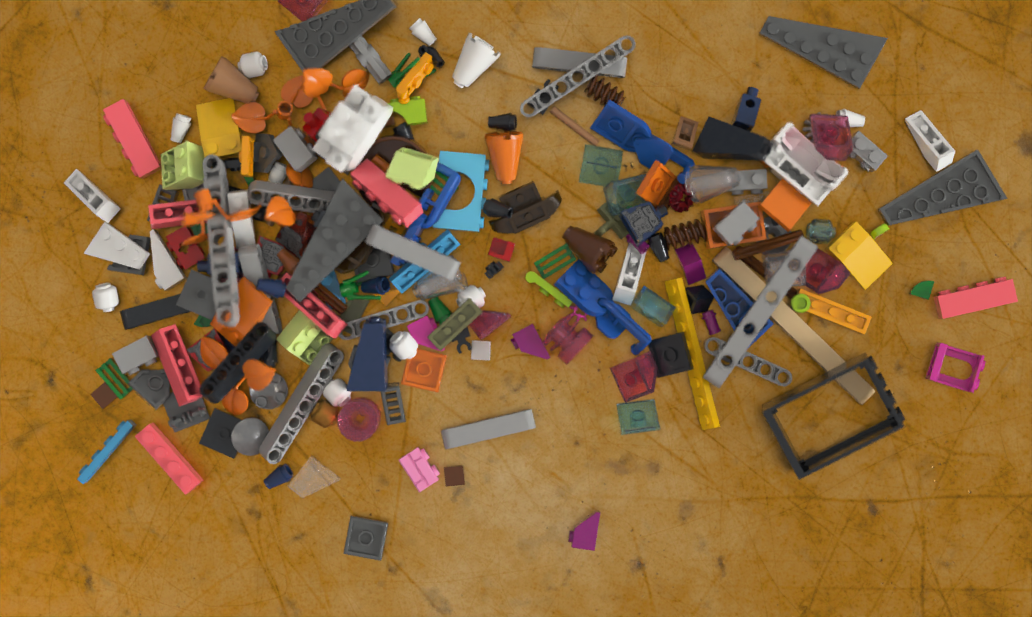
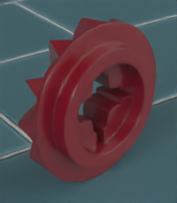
M678 183L673 187L669 195V204L673 210L682 213L694 206L693 202L697 199L695 197L697 191L690 183ZM683 194L687 195L684 199L685 201L681 200L683 198Z

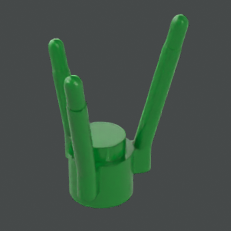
M407 53L392 72V75L387 80L395 89L404 79L405 74L420 60L419 57L401 72L400 69L411 55ZM434 68L430 74L436 72V69Z
M369 271L343 280V283L339 285L342 297H347L348 301L354 299H381V296L355 295L359 292L358 287L362 283H357L355 280L369 274Z

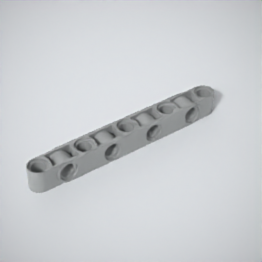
M207 155L203 160L204 190L209 189L212 199H221L220 207L227 215H230L227 196L229 186L225 162L216 155ZM217 161V166L211 169V165ZM213 205V209L206 212V214L214 213L212 218L207 219L216 317L219 323L228 327H234L238 324L240 317L232 222L226 220L215 205ZM224 236L223 243L219 245V238ZM227 274V281L222 283V277ZM231 313L230 320L226 322V314Z
M803 236L797 240L702 378L717 388L721 387L818 248L817 245ZM792 259H796L799 262V266L794 270L788 267V263ZM773 291L776 293L774 301L766 300L768 292ZM748 323L753 324V332H744V325ZM725 355L732 358V362L728 365H724L721 362L722 357Z

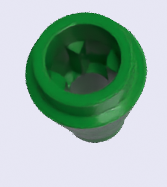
M438 296L428 301L436 323L441 325L452 312Z

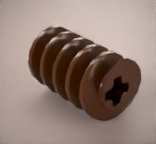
M598 74L595 75L584 90V92L588 90L587 97L594 94V101L601 98V106L608 102V100L621 106L625 99L623 97L624 90L617 93V86L610 89L611 82L604 85L605 79L602 78L597 81Z
M698 219L694 220V225L691 221H687L686 227L683 223H680L679 229L676 225H672L671 230L668 227L664 228L668 251L670 250V245L677 249V243H680L683 248L685 241L691 246L692 239L698 244L700 237L706 242L703 225Z

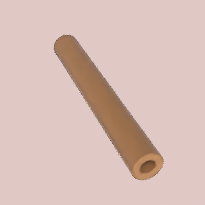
M554 106L550 112L593 146L599 143L596 137Z

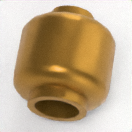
M326 400L317 401L310 412L311 421L323 428H327L330 425L334 426L339 418L337 415L338 409Z

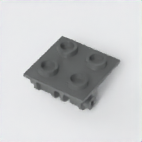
M172 392L170 397L163 403L169 417V426L173 428L174 433L210 419L202 397L197 401L179 407L174 392Z

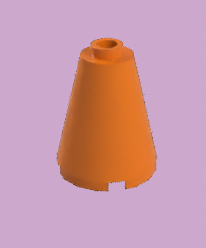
M519 131L485 134V141L496 180L501 181V184H511L517 175L523 133Z

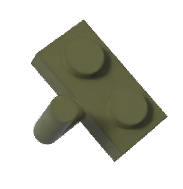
M612 197L597 209L606 223L593 234L602 236L612 228L619 238L623 239L629 234L619 218L623 209Z

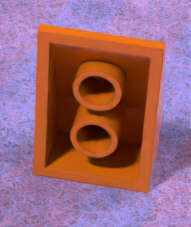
M761 201L747 203L760 219L756 222L758 225L751 232L746 231L741 235L743 239L738 244L767 240L763 212L759 208ZM737 205L700 211L706 235V249L727 246L712 228Z
M243 277L238 283L240 317L238 324L234 327L225 326L219 323L216 313L210 323L212 327L235 347L257 323L263 321L273 302L263 292L256 290V286L246 277ZM231 313L226 314V322L230 320Z

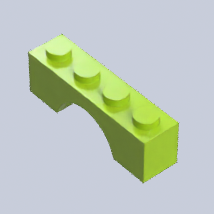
M420 96L409 97L410 100L407 104H400L398 98L391 99L390 103H388L393 107L392 113L402 116L408 125L428 124L425 99H421Z

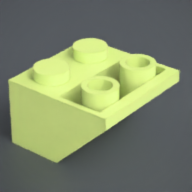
M186 141L161 154L162 189H193L204 183L203 160L205 157L202 146Z
M402 147L396 151L386 173V178L391 179L394 183L410 184L411 188L421 189L434 180L439 157Z
M300 310L276 338L286 350L308 365H311L321 347L330 343L333 337L327 335Z

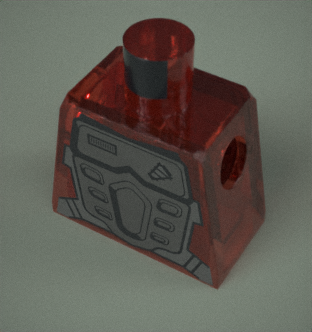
M302 212L295 214V222L291 226L282 225L275 238L276 242L300 260L316 231V228L307 221L308 215Z

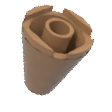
M221 56L203 88L208 92L247 104L250 101L255 102L259 95V92H257L258 87L223 56Z

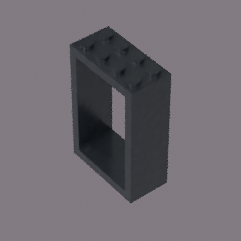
M865 352L762 405V412L799 480L904 428V415L899 406L895 408V398L890 389L886 391L885 387L887 384L881 372L877 374L875 371L878 367L872 355L868 357ZM858 367L861 369L865 368L890 415L887 416V419L805 460H800L776 415L778 412L777 408Z

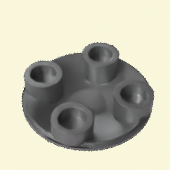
M275 372L267 387L260 391L249 387V393L257 407L274 409L285 401L288 387L284 378Z
M255 417L246 418L238 422L231 431V441L239 453L247 456L259 454L260 445L269 430L261 420Z

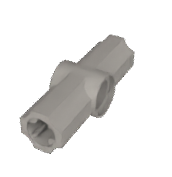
M360 36L349 45L356 54V58L365 69H368L379 85L392 75L391 71L381 61L379 54L371 44L367 43L363 36Z

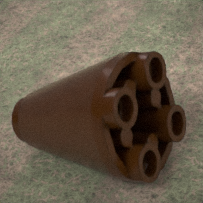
M568 227L562 237L592 274L602 273L607 266L606 261L608 258L613 257L618 250L613 241L578 227Z

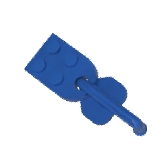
M608 100L590 127L624 150L636 152L639 162L649 169L655 160L665 165L669 159L684 167L683 172L677 176L681 184L687 183L695 166L694 161L690 157L653 135L649 126L643 120L611 100Z
M439 162L437 163L436 171L449 177L436 202L431 200L434 190L426 189L419 201L423 212L424 210L427 211L430 205L434 207L429 216L422 213L412 222L404 236L417 243L421 242L422 238L420 236L424 229L433 226L439 221L461 181L459 173ZM393 256L390 261L394 265L401 267L408 263V261L397 256Z
M579 259L555 282L554 285L584 313L595 317L597 328L606 337L615 339L627 329L637 338L639 342L631 346V352L634 355H638L651 342V336L631 318L630 314L621 305L614 303L610 288L599 277L589 272Z

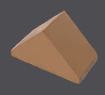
M681 116L671 145L690 150L694 143L699 122Z

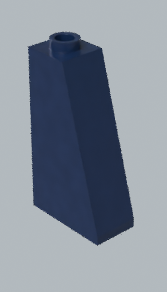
M372 316L364 322L347 391H386L388 387L386 319Z

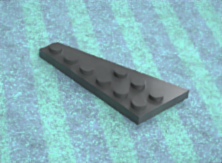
M359 0L274 32L302 72L303 69H321L397 6L392 0Z
M772 16L767 18L759 32L763 37L857 89L861 88L888 39Z
M975 150L878 210L887 225H893L1008 198L979 150Z
M344 179L341 180L286 287L299 302L367 238L373 224L379 226L384 221Z

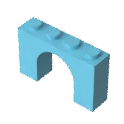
M440 151L439 163L470 178L475 187V194L472 202L467 207L460 210L445 209L439 221L433 225V228L479 232L480 228L484 227V217H481V209H483L486 198L482 197L483 190H487L488 179H484L485 171H489L490 161L486 160V155Z

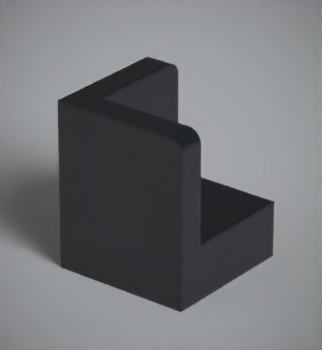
M703 285L686 288L691 314L708 311L714 296Z

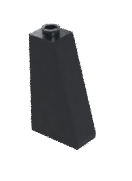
M708 117L692 151L702 158L765 161L772 150L773 143L764 136Z

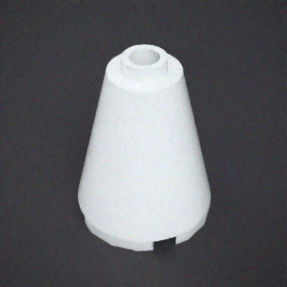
M469 33L452 78L455 79L453 83L460 88L464 86L469 87L500 57L501 53L499 51L495 53L492 50L494 48L492 45L478 36L472 38V33Z

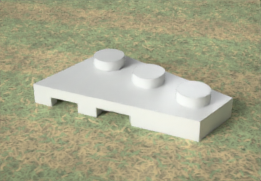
M107 222L103 223L84 252L87 255L139 270L150 255L149 252Z

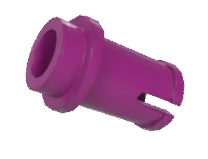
M627 234V242L631 243L640 254L645 253L649 249L650 245L646 242L637 247L630 234Z
M712 309L702 313V320H705L709 335L720 332L721 329L715 317L716 312L714 313Z

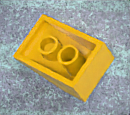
M226 98L196 105L204 157L213 154L222 159L239 155V151L242 150V132L231 117L237 111L235 100Z
M852 222L825 248L864 290L893 264L872 237L857 222Z

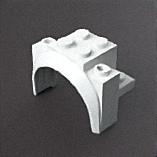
M354 85L346 99L339 102L318 135L321 137L312 150L326 159L325 162L341 173L353 171L391 116L393 107L376 95L372 96L359 86Z
M787 123L780 128L770 140L773 143L772 150L766 157V160L763 161L771 167L770 172L780 180L783 178L816 206H819L830 191L835 190L848 174V170L845 167L839 165L800 133L792 123Z

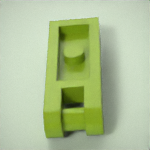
M530 271L526 274L525 279L527 282H535L540 286V292L547 297L549 294L555 297L554 302L560 307L564 308V306H567L569 308L572 304V301L535 272Z

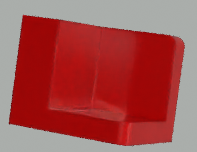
M494 237L488 256L510 262L515 243Z

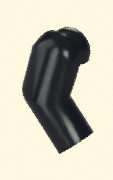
M425 45L419 47L418 53L420 57L426 52L432 55V60L436 67L444 65V60L435 48Z

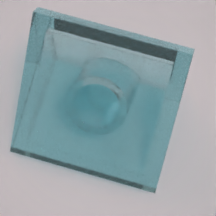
M585 144L579 182L616 189L623 151Z
M647 174L612 181L603 188L612 216L620 214L623 210L646 203L645 200L636 194V191Z
M643 286L632 301L631 306L629 305V307L660 328L666 325L676 308L646 286Z
M654 399L616 404L621 435L660 430Z

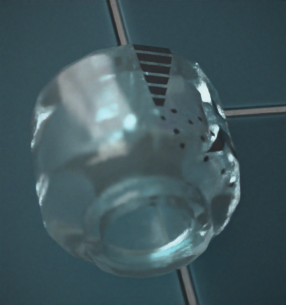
M813 219L807 225L806 236L812 243L828 244L836 236V227H833L832 222L828 219Z

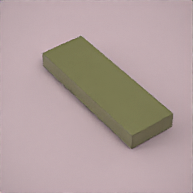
M469 298L427 338L441 351L483 311Z

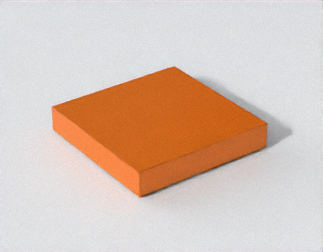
M655 160L637 189L636 194L646 202H651L653 207L656 208L673 184L676 175L662 163Z
M782 178L760 204L759 208L789 232L812 202Z
M417 348L416 355L411 359H406L401 384L438 393L447 355Z

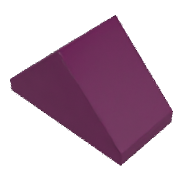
M693 243L691 246L688 244L683 248L675 249L688 285L706 279L701 258Z

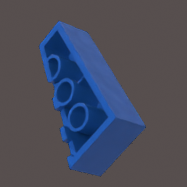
M717 268L705 282L733 330H735L754 302L720 268ZM770 318L750 346L774 324ZM751 323L743 327V331L746 333H751L754 330V325Z

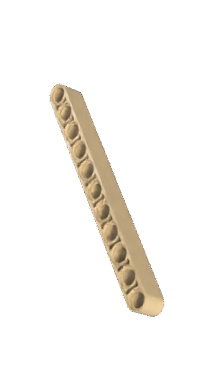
M726 246L712 260L718 268L755 302L766 284L740 259L734 260L732 251ZM773 291L766 294L767 301H774L776 299V294ZM781 300L770 318L826 372L845 363L817 333ZM855 370L835 379L860 405H863L875 393V390Z

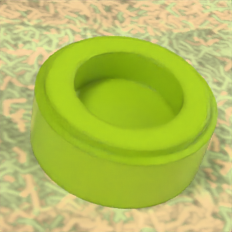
M884 223L870 232V235L874 240L890 228Z
M796 294L790 301L791 308L797 313L806 312L811 304L809 297L805 294Z

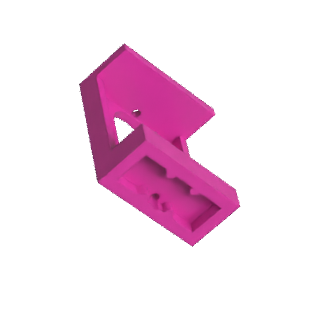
M936 342L925 379L974 393V390H977L979 387V373L985 367V356ZM947 355L968 362L972 367L970 377L961 380L941 374L940 369L944 356Z

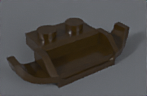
M531 181L498 196L501 203L513 208V214L511 218L491 220L489 224L495 232L516 234L549 219L559 207L562 198L558 190L546 198L540 197L534 181Z
M373 202L372 209L384 220V212ZM384 221L379 225L380 227H384ZM365 239L334 270L345 274L357 269L362 264H365L374 246L367 244Z

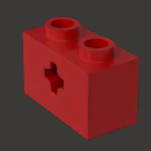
M183 226L166 236L168 240L166 242L167 247L171 252H175L178 257L176 258L177 264L181 269L184 268L185 270H190L197 266L198 261L208 259L199 243L188 245V253L181 251L184 248L182 246L184 240L194 236L189 226Z

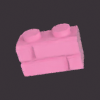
M419 447L401 457L399 462L418 492H421L438 481L440 473L435 465L431 466L427 459L430 457L425 449L420 450Z

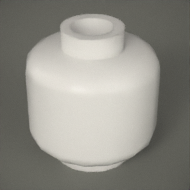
M258 51L243 54L240 62H238V70L247 78L262 76L265 70L268 69L266 57Z
M110 283L96 285V289L92 291L95 307L103 309V312L113 311L114 307L119 304L117 288Z
M469 285L458 293L456 302L460 307L471 298L481 308L484 306V297L486 295L481 287L477 288L474 285Z
M398 331L390 338L389 348L399 359H411L417 353L418 343L409 332Z
M331 379L323 391V396L335 407H342L351 399V391H347V384L342 379Z

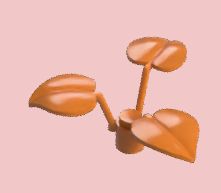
M303 69V91L310 98L317 97L322 109L326 110L320 95L325 94L329 86L343 90V96L346 98L354 85L359 86L363 90L365 89L369 80V72L361 69L350 70L343 76L342 86H338L332 83V74L325 69Z
M303 75L297 76L284 84L281 89V98L284 101H281L277 106V110H273L268 116H265V109L262 105L250 102L249 104L242 105L231 116L232 120L241 130L250 134L262 132L266 127L265 120L270 119L274 115H277L281 120H287L289 127L292 126V104L296 108H304L313 99L306 96L303 91ZM304 132L306 142L315 146L313 140Z
M290 163L287 165L286 174L293 184L307 188L313 186V175L308 167L302 172L294 170ZM275 196L267 206L265 220L274 221L281 228L291 226L296 220L297 211L289 207L285 198ZM314 213L311 216L306 215L300 218L303 220L308 219V224L311 225L313 223L311 218Z
M209 189L194 193L200 214L185 213L181 224L182 226H190L201 222L202 231L199 235L184 240L182 246L198 244L208 240L204 220L212 218L214 213L205 214V212L212 210L213 205L216 206L226 220L235 222L252 217L261 208V203L256 208L227 215L217 203V200L212 199Z
M206 336L201 338L200 353L202 360L207 366L216 369L228 356V353L216 340ZM250 359L246 361L243 365L245 375L221 400L224 408L233 416L244 413L248 408L249 402L246 394L241 390H237L238 387L247 379V384L251 389L256 391L264 389L274 376V368L264 365L259 360Z

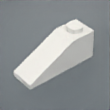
M922 110L905 118V122L922 154L936 172L952 164L955 150Z
M78 169L64 182L95 215L107 223L121 209Z
M248 189L230 191L227 194L230 215L251 209V202L248 200ZM253 217L232 222L237 249L256 244Z
M152 229L150 231L154 275L156 276L155 282L160 289L163 288L168 291L187 279L157 230Z
M631 243L628 244L612 299L613 301L630 306L637 290L646 252L640 254Z

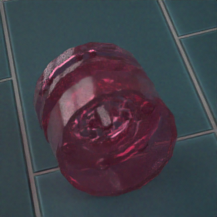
M570 313L560 319L549 330L545 340L542 342L546 346L553 340L555 343L550 350L553 351L559 346L561 350L557 357L566 365L593 337L585 327L578 332L574 330L579 323L577 320L571 326L568 324L573 318Z
M364 397L354 398L340 410L337 418L338 428L347 439L364 441L370 438L379 427L381 412L372 400ZM359 414L365 417L362 422L356 420Z

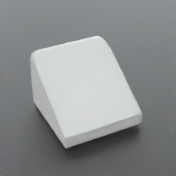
M472 340L471 360H490L491 341Z

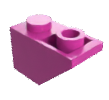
M427 315L407 325L411 336L418 344L438 350L427 338L438 327L433 317L429 318Z

